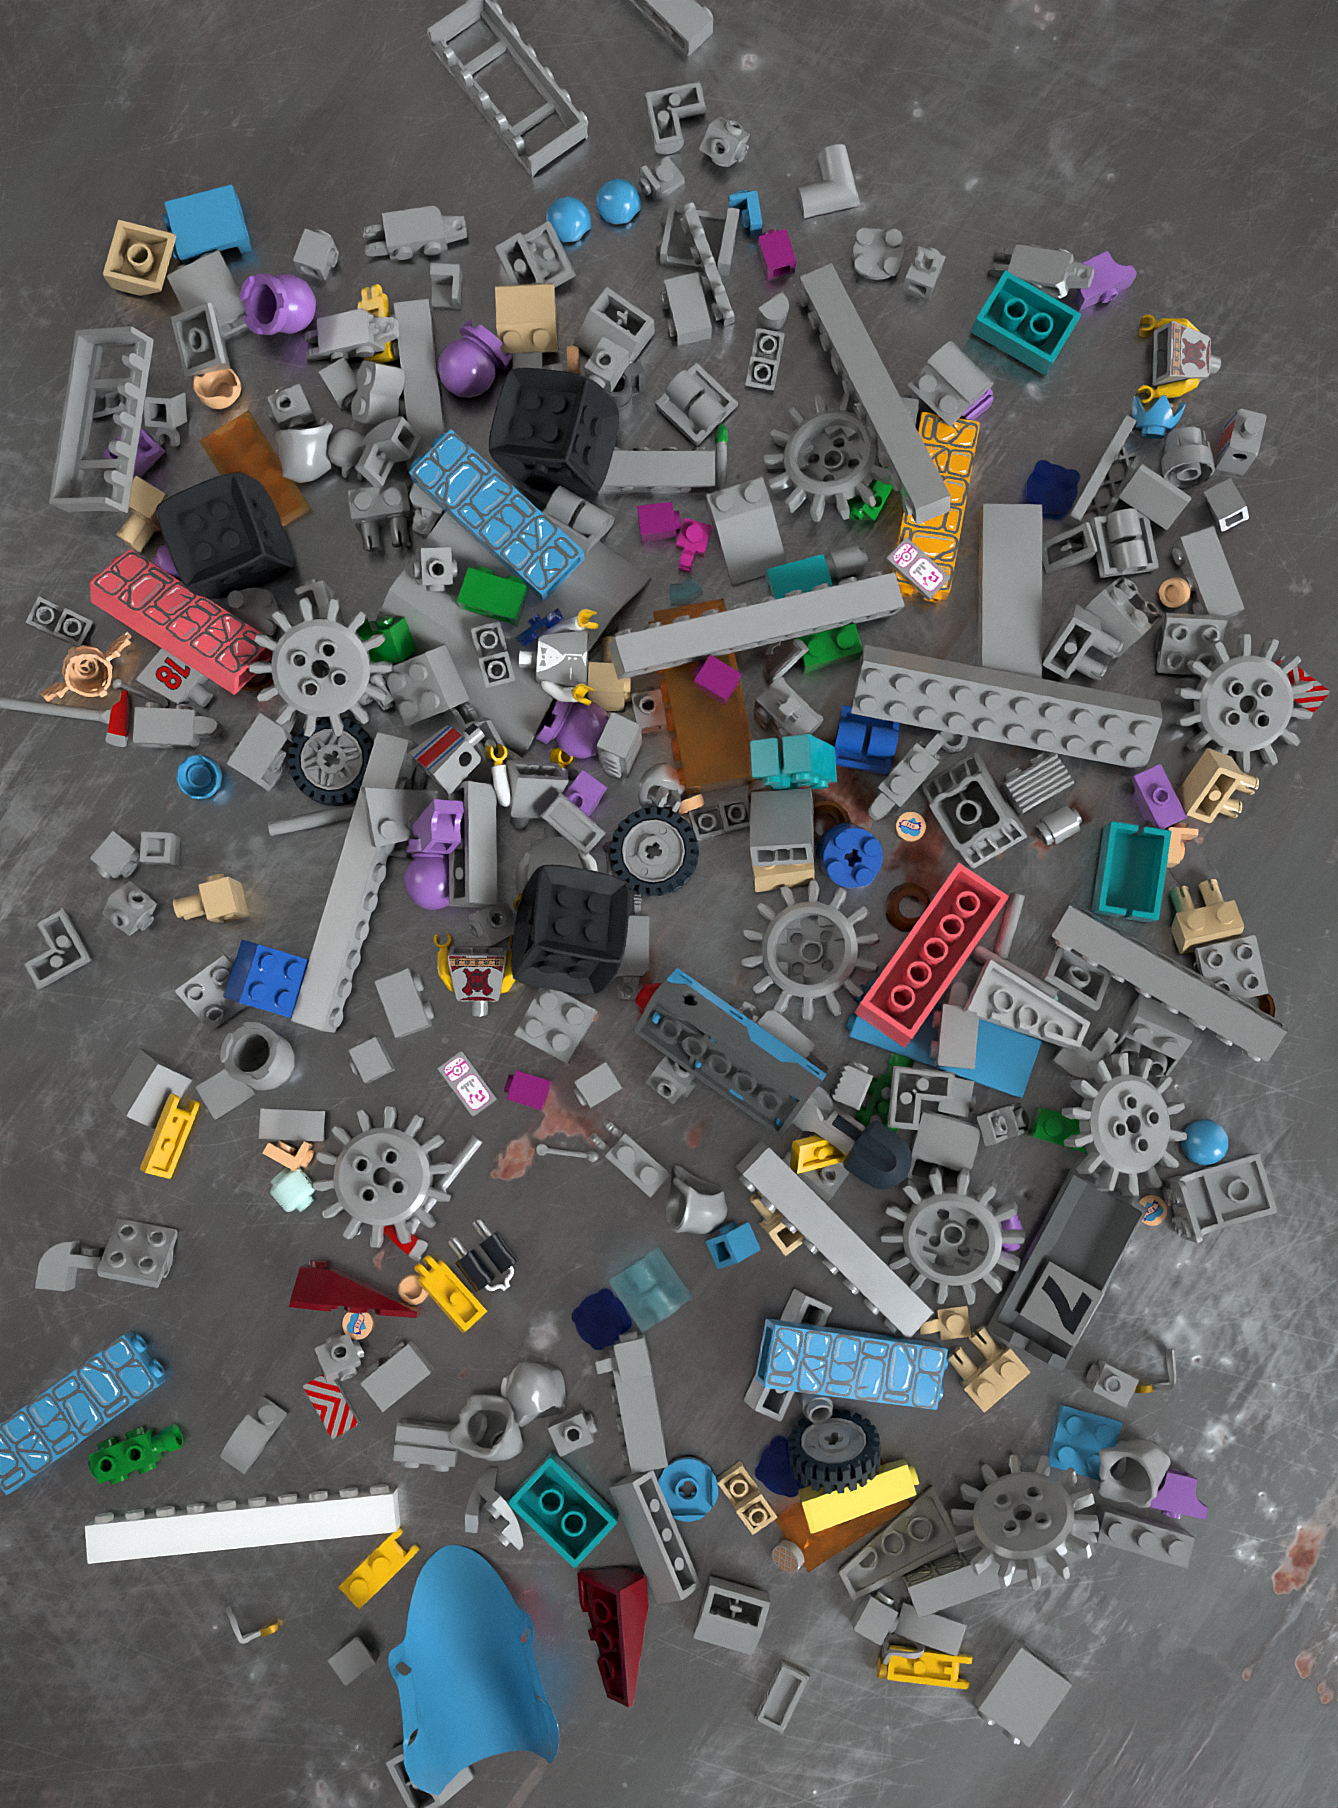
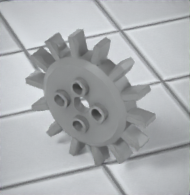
M844 393L839 410L828 411L827 404L822 395L815 396L816 415L806 420L801 412L793 407L789 410L792 422L797 427L790 435L773 429L770 433L773 442L785 447V452L782 454L764 455L765 465L767 469L785 468L787 472L769 480L768 483L773 494L793 485L794 491L784 501L788 511L791 513L807 498L812 500L810 514L813 521H820L825 503H837L839 514L843 520L849 519L850 515L847 500L860 495L866 504L873 507L876 501L868 485L873 479L891 485L889 474L891 473L889 469L879 466L880 461L877 455V450L879 449L876 443H870L866 434L865 427L867 425L864 419L859 420L857 415L852 413L854 408L852 396L847 397L846 393ZM844 443L843 447L836 448L837 444ZM830 457H841V461L837 465H826ZM819 459L816 464H811L812 460ZM853 464H859V465L855 466L854 468L850 469V467H851Z
M307 597L301 598L299 600V610L303 617L302 622L293 625L286 614L277 610L272 617L285 634L280 640H275L267 634L258 633L254 640L261 647L273 651L272 662L257 661L249 665L250 672L256 674L271 673L274 685L264 688L257 695L259 702L267 701L273 696L280 694L287 702V705L279 712L276 721L282 725L290 719L294 710H298L307 716L303 728L304 736L311 737L316 729L317 717H329L331 730L335 737L341 736L344 725L340 718V713L348 709L362 724L367 723L370 717L367 710L359 704L358 700L363 694H367L379 701H384L387 696L386 691L370 684L369 680L371 673L385 674L391 672L392 663L387 661L373 662L370 660L368 652L372 648L379 647L386 637L383 633L374 634L367 640H362L356 633L357 628L364 623L367 615L363 610L354 614L348 625L338 621L336 617L340 608L339 598L332 597L329 601L326 618H315L309 599ZM324 645H332L335 650L334 654H325L323 651ZM301 654L305 657L306 662L304 665L296 664L294 660L296 655ZM316 660L325 661L329 665V673L324 677L315 675L312 670L313 662ZM342 673L346 681L343 684L337 683L334 679L335 674ZM309 683L314 684L317 687V692L314 694L308 693L306 685Z
M1241 633L1237 636V655L1229 657L1225 646L1220 641H1212L1209 643V646L1217 663L1208 669L1201 662L1189 660L1186 664L1191 672L1200 676L1201 680L1197 689L1178 687L1175 688L1174 694L1184 699H1194V711L1181 714L1174 719L1177 725L1189 726L1198 723L1201 732L1186 745L1189 750L1196 752L1211 740L1216 744L1215 751L1227 755L1229 750L1236 751V764L1241 772L1244 773L1250 770V751L1259 749L1265 763L1274 765L1278 761L1270 743L1279 737L1284 743L1298 746L1301 741L1294 733L1287 730L1286 726L1291 717L1301 720L1311 719L1313 712L1303 707H1293V695L1304 693L1312 689L1313 685L1312 682L1302 680L1290 684L1286 675L1300 663L1301 659L1298 655H1289L1278 665L1271 661L1277 650L1278 640L1267 638L1262 645L1259 655L1253 656L1251 655L1250 634ZM1235 683H1238L1240 689L1236 694H1234L1232 692V686ZM1264 685H1267L1269 687L1268 693L1263 696L1261 689ZM1249 695L1253 699V707L1248 712H1243L1240 709V701L1244 696ZM1235 713L1236 721L1230 724L1228 718L1230 714ZM1261 715L1265 716L1263 725L1258 724V718Z
M810 881L808 901L796 904L794 893L787 886L781 887V897L785 901L787 908L779 914H775L768 905L763 903L757 906L761 916L768 919L771 923L766 932L744 929L743 935L750 941L761 942L762 954L749 955L741 959L742 965L746 968L765 966L768 974L757 981L752 987L756 994L764 993L776 984L782 989V992L775 1001L774 1010L782 1014L787 1009L791 998L795 996L803 1000L801 1014L802 1018L807 1021L812 1020L814 1014L813 1002L815 999L825 998L828 1009L835 1016L840 1015L841 1005L837 1001L835 993L845 987L853 996L862 999L866 994L862 987L851 979L856 969H861L868 973H878L879 966L872 960L859 958L860 947L873 946L880 943L878 933H867L857 936L854 929L855 925L864 921L870 914L868 910L863 906L845 917L840 912V908L846 901L848 893L841 887L834 893L829 905L820 903L819 896L821 891L817 881ZM824 932H831L832 938L830 941H822L821 937ZM795 934L802 935V941L799 944L792 942V937ZM809 944H817L820 948V954L814 960H808L804 956V949ZM827 961H831L834 964L833 969L829 972L823 969V965ZM798 963L804 966V970L800 974L794 973V966Z
M1128 1053L1111 1054L1113 1076H1110L1103 1060H1095L1089 1062L1088 1066L1096 1084L1092 1086L1084 1079L1072 1080L1070 1086L1084 1100L1081 1108H1063L1062 1115L1069 1119L1079 1120L1080 1134L1071 1135L1063 1141L1065 1147L1084 1146L1088 1153V1156L1076 1168L1079 1174H1091L1098 1166L1103 1168L1097 1187L1098 1190L1113 1191L1118 1174H1121L1122 1196L1139 1195L1137 1173H1140L1146 1188H1159L1162 1186V1183L1154 1165L1158 1162L1164 1168H1177L1180 1164L1166 1151L1168 1141L1187 1140V1133L1178 1129H1170L1169 1115L1179 1113L1185 1109V1106L1182 1102L1165 1103L1161 1096L1173 1081L1170 1076H1159L1152 1083L1147 1081L1152 1064L1151 1059H1136L1132 1075H1129ZM1127 1099L1130 1100V1106H1129V1107H1128V1105H1127ZM1129 1116H1131L1134 1121V1129L1132 1132L1128 1130V1126L1126 1124L1127 1118Z
M386 1106L383 1114L384 1123L382 1128L373 1129L368 1113L360 1110L356 1112L357 1122L361 1128L360 1134L352 1138L345 1129L335 1126L331 1130L334 1137L344 1145V1148L339 1156H335L330 1152H317L316 1159L323 1164L335 1166L334 1178L329 1180L321 1179L313 1183L314 1190L325 1192L335 1189L339 1199L334 1204L326 1207L322 1212L323 1217L333 1218L343 1210H346L352 1216L342 1235L346 1239H352L358 1233L362 1223L372 1225L370 1244L371 1247L381 1248L385 1226H395L397 1238L401 1244L411 1242V1234L407 1228L406 1220L414 1215L422 1225L432 1228L436 1222L433 1216L423 1208L428 1197L439 1202L450 1201L451 1195L445 1190L432 1187L433 1175L447 1174L454 1171V1166L450 1163L441 1162L432 1165L428 1155L444 1143V1138L441 1135H436L429 1138L423 1144L415 1139V1135L422 1127L424 1118L419 1115H415L410 1119L404 1131L396 1130L397 1111L395 1107ZM390 1152H395L397 1155L394 1163L387 1161V1155ZM362 1159L367 1162V1168L364 1171L358 1169V1163ZM379 1168H386L389 1171L390 1178L385 1185L380 1186L375 1182L374 1174ZM400 1181L404 1188L401 1193H396L394 1185ZM368 1189L374 1192V1197L371 1201H367L364 1197Z
M937 1167L932 1168L929 1175V1182L933 1190L925 1194L910 1179L904 1182L903 1191L914 1204L908 1209L890 1201L886 1209V1214L905 1223L904 1229H883L881 1235V1242L903 1243L905 1251L897 1253L890 1258V1269H898L908 1263H912L918 1271L912 1275L909 1288L915 1292L922 1286L926 1278L937 1282L936 1301L939 1304H943L946 1300L949 1285H961L963 1296L968 1305L974 1304L976 1289L973 1282L981 1278L995 1293H999L1002 1290L1003 1282L992 1270L995 1264L1016 1272L1020 1265L1019 1258L1001 1250L1002 1244H1022L1025 1239V1230L1002 1229L1001 1222L1017 1214L1018 1206L1016 1203H1008L998 1209H994L988 1201L995 1196L998 1183L992 1179L979 1194L968 1190L970 1173L969 1169L964 1167L958 1175L957 1187H944L942 1175ZM945 1209L949 1212V1214L947 1216H942L939 1214L938 1210ZM973 1218L979 1223L973 1226L968 1223V1220ZM951 1226L957 1227L961 1230L962 1236L959 1239H950L946 1236L945 1230ZM938 1236L940 1242L934 1243L930 1240V1237ZM965 1245L969 1247L970 1251L962 1252L959 1247Z
M1014 1454L1010 1455L1009 1461L1011 1474L1001 1478L987 1464L981 1467L985 1482L988 1484L983 1492L964 1483L960 1487L963 1499L974 1504L975 1507L974 1510L952 1509L953 1523L955 1526H974L975 1530L954 1538L959 1553L981 1546L982 1550L970 1561L975 1574H981L994 1561L1001 1565L998 1570L1000 1587L1007 1589L1012 1580L1014 1570L1027 1571L1028 1581L1032 1589L1039 1590L1041 1576L1038 1569L1052 1565L1056 1573L1064 1580L1070 1577L1067 1562L1062 1557L1068 1550L1086 1559L1090 1558L1091 1550L1089 1543L1076 1537V1531L1099 1532L1097 1515L1075 1514V1511L1091 1506L1095 1502L1090 1488L1072 1495L1067 1493L1077 1482L1076 1473L1072 1467H1069L1056 1480L1048 1477L1050 1473L1048 1456L1042 1455L1040 1457L1036 1470L1033 1473L1022 1472L1021 1462L1018 1456ZM1026 1510L1032 1513L1031 1517L1027 1520L1015 1518L1016 1514L1020 1511ZM1040 1519H1046V1520H1047L1045 1523H1038V1522H1037V1521L1040 1520ZM1009 1527H1016L1013 1531L1006 1530Z

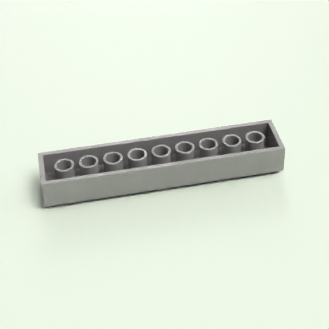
M869 645L864 646L851 710L852 714L1146 770L1163 719L1159 701Z

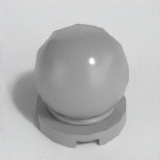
M259 1022L243 1023V1027L238 1028L233 1034L229 1033L221 1046V1062L224 1063L230 1077L255 1090L278 1088L288 1081L295 1068V1054L290 1043L282 1035L275 1033L271 1028Z

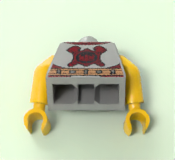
M1150 314L1144 315L1141 318L1140 324H1147L1151 327L1139 328L1138 334L1144 338L1154 334L1152 385L1157 386V389H1152L1148 385H1143L1137 390L1136 394L1145 392L1150 397L1146 400H1140L1143 407L1148 406L1153 398L1159 397L1160 399L1163 395H1166L1167 399L1182 396L1197 388L1199 382L1207 379L1210 373L1215 374L1218 372L1221 366V358L1210 354L1211 339L1209 336L1200 333L1188 319L1161 318L1160 321H1156L1155 317Z
M447 933V943L440 945L439 936L437 934L434 936V944L440 949L437 952L438 975L447 989L455 993L457 1001H470L471 1015H488V1002L499 1001L501 993L508 992L515 982L511 970L514 934L509 936L511 951H508V946H453L454 940L449 933Z

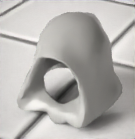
M322 417L319 425L312 428L280 430L273 435L278 446L281 471L284 478L298 483L310 482L331 469V463L327 454V440L333 426L326 418Z
M674 1166L672 1168L671 1192L665 1208L667 1223L671 1231L676 1233L686 1231L693 1234L714 1233L725 1222L727 1215L723 1188L718 1184L706 1182L692 1175L680 1166Z
M522 1362L516 1365L511 1373L502 1379L501 1395L511 1403L514 1419L519 1427L527 1425L535 1418H545L565 1413V1383L563 1375L558 1368L548 1363Z
M471 1394L468 1396L465 1407L459 1413V1424L449 1433V1442L472 1457L484 1458L488 1461H505L518 1455L523 1449V1440L519 1426L514 1419V1412L509 1400L497 1395ZM481 1413V1428L473 1441L468 1431L469 1419Z
M1141 1438L1131 1441L1122 1440L1114 1447L1101 1449L1099 1451L1100 1468L1098 1473L1101 1481L1098 1486V1493L1102 1497L1116 1502H1128L1139 1508L1149 1507L1151 1501L1156 1498L1158 1487L1169 1468V1456L1154 1441ZM1120 1460L1119 1465L1111 1475L1110 1469L1112 1465Z

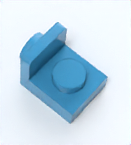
M739 190L729 195L728 207L742 211L743 227H749L750 237L762 236L763 224L757 191Z

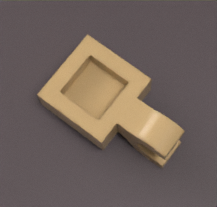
M967 1305L935 1308L936 1318L927 1319L917 1330V1333H920V1335L938 1332L940 1340L970 1337L971 1330Z

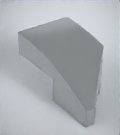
M488 1467L484 1471L470 1495L465 1512V1532H478L482 1503H486L478 1493L486 1484L495 1490L497 1467Z

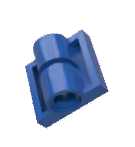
M842 705L834 743L836 766L888 776L896 751L900 723L852 714V707Z

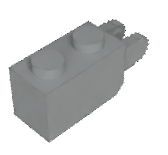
M467 702L459 706V712L455 708L446 710L444 712L446 722L460 734L474 723L485 735L473 747L481 757V761L469 775L473 782L493 783L491 767L494 766L493 760H489L485 756L484 750L487 745H492L494 756L498 754L497 744L505 745L492 721L486 717L479 718L471 704ZM508 750L506 758L502 761L503 765H506L507 760H513Z
M145 703V707H135L133 743L143 748L194 750L200 744V738H218V736L223 734V726L216 719L214 720L213 717L202 716L196 710H193L191 705L175 704L174 709L163 708V705L158 703Z
M956 981L950 984L946 994V1004L939 1005V1010H934L932 1028L937 1029L936 1041L932 1040L930 1044V1059H934V1066L975 1069L979 1018L962 1013L968 1001V987L964 982Z
M606 1118L602 1122L604 1128L609 1133L614 1134L619 1141L611 1148L600 1135L594 1132L589 1138L606 1153V1158L651 1197L671 1173L629 1134L621 1132Z

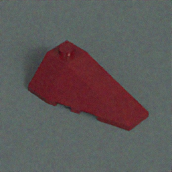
M309 1260V1264L300 1266L289 1307L317 1311L331 1312V1309H338V1306H344L343 1310L355 1314L368 1313V1309H372L374 1314L381 1316L417 1318L421 1315V1308L409 1305L402 1301V1299L336 1267H328V1262L323 1260Z

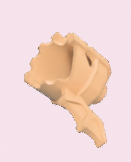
M127 631L114 640L105 653L92 646H73L68 650V654L63 660L62 674L65 681L55 682L40 693L41 696L49 702L56 696L62 698L65 692L70 689L83 696L94 697L100 695L101 698L108 694L107 688L112 678L113 667L110 660L121 655V650L131 644L129 639L132 636Z

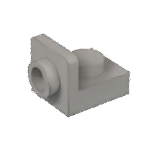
M667 156L649 169L645 164L642 165L638 182L643 192L647 196L651 194L653 199L658 202L685 184V178L671 158Z

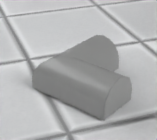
M700 81L644 92V100L656 152L666 155L679 151L684 144L679 119L706 113Z
M836 144L824 148L818 154L823 181L797 187L796 192L803 219L856 207L860 204L846 146Z
M60 908L35 922L49 949L24 962L23 965L36 989L40 990L92 961L64 908Z
M893 1066L887 1127L919 1130L921 1100L952 1103L955 1072Z

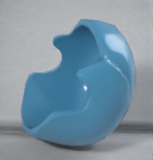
M621 178L609 180L602 185L596 195L597 211L609 223H629L634 215L641 211V195L629 181Z
M571 196L558 198L547 210L546 222L549 221L553 225L561 242L579 241L583 234L591 229V213L584 203Z
M201 754L192 755L185 758L179 765L176 780L180 790L191 799H206L213 796L221 787L222 772L214 759Z
M1211 1119L1197 1120L1189 1124L1184 1131L1187 1133V1140L1181 1141V1148L1185 1156L1197 1165H1211L1220 1161L1225 1156L1228 1150V1135L1218 1123Z

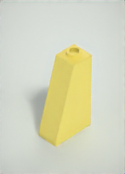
M903 1458L880 1465L878 1473L875 1472L874 1479L872 1481L867 1479V1485L864 1487L857 1484V1490L850 1492L848 1487L844 1488V1493L837 1494V1489H832V1493L828 1494L824 1493L823 1487L817 1492L812 1490V1486L799 1489L798 1492L810 1533L812 1534L915 1496L917 1494L914 1485L919 1484L914 1466L908 1467L907 1462Z

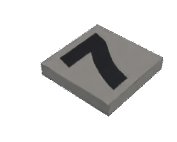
M1049 1261L1020 1315L1075 1347L1105 1293Z

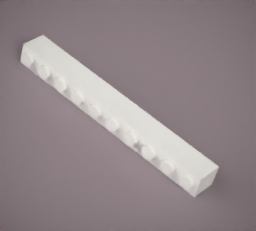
M388 1484L371 1486L370 1491L358 1492L357 1487L339 1490L340 1494L328 1495L327 1491L322 1490L311 1492L309 1497L297 1498V1494H285L279 1496L278 1500L266 1501V1497H255L248 1499V1503L236 1504V1500H225L218 1502L216 1507L205 1508V1503H196L186 1506L187 1510L175 1511L174 1506H166L156 1509V1513L144 1514L143 1509L127 1511L125 1516L114 1517L112 1512L95 1515V1519L85 1525L87 1564L396 1532L400 1526L397 1488L389 1489Z

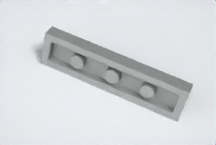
M1128 415L1125 416L1064 524L1075 528L1082 524L1080 521L1083 515L1091 511H1095L1097 517L1111 514L1119 499V495L1126 487L1152 439L1142 437L1141 432L1133 428L1137 420ZM1128 436L1143 443L1138 452L1126 453L1124 443ZM1134 458L1132 464L1130 465L1129 459ZM1123 461L1126 469L1125 476L1113 479L1110 467L1113 463ZM1120 483L1116 490L1115 484ZM1109 486L1112 494L1111 501L1099 504L1096 492L1099 488ZM1106 508L1105 512L1102 515L1101 509Z

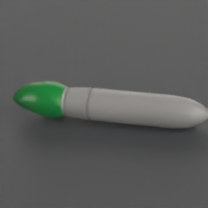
M722 423L719 424L715 435V486L717 491L726 489L727 485L726 443L728 441V432Z

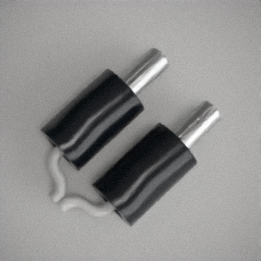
M479 1218L472 1224L484 1240L479 1245L501 1274L509 1269V1274L504 1281L505 1285L496 1284L489 1286L488 1284L495 1278L476 1252L471 1250L468 1253L457 1237L452 1238L448 1242L460 1259L455 1264L476 1292L484 1287L489 1291H494L498 1288L505 1291L510 1287L509 1280L514 1274L512 1265L519 1261V1259L499 1232L496 1231L492 1234Z

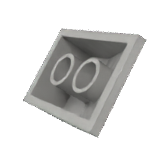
M763 477L706 494V508L732 587L765 577L766 569L787 564Z

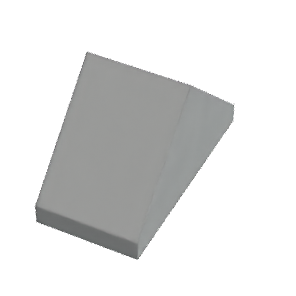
M1089 522L1083 523L1042 543V561L1046 573L1091 560L1098 550Z

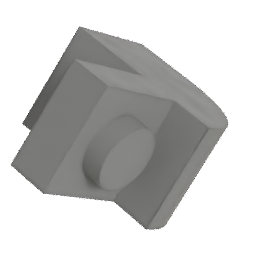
M403 417L389 419L380 423L366 435L359 445L363 450V454L356 469L374 487L383 486L395 462L411 459L421 435Z
M1103 1028L1088 1049L1082 1044L1079 1049L1074 1051L1059 1046L1048 1062L1070 1077L1094 1078L1088 1063L1101 1060L1103 1056L1107 1058L1116 1048L1117 1043L1114 1041L1119 1035L1111 1028ZM1105 1063L1107 1069H1109L1111 1066Z
M70 1240L54 1245L44 1253L39 1262L35 1289L56 1291L74 1289L77 1268L97 1270L103 1254H99L100 1249L82 1247L79 1252L80 1240Z
M262 1396L234 1431L225 1445L220 1458L245 1475L263 1451L267 1441L285 1419L287 1413Z

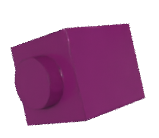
M771 229L764 232L762 236H758L757 249L767 281L795 273L796 258L787 229L780 231L778 229Z
M672 502L637 506L641 543L676 538V529L681 528L679 510H673Z
M712 655L708 657L706 662L700 660L692 673V676L696 677L694 679V687L723 705L726 704L741 680V673Z
M516 1070L514 1075L509 1074L504 1092L508 1093L507 1100L543 1110L552 1081Z

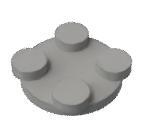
M867 227L860 228L856 233V242L852 251L855 271L873 280H882L897 275L900 272L903 260L902 233L897 229L888 231L885 229H869Z
M247 588L242 591L235 590L229 593L227 599L230 605L229 613L262 634H267L271 637L275 633L277 624L272 615L279 608L271 591Z

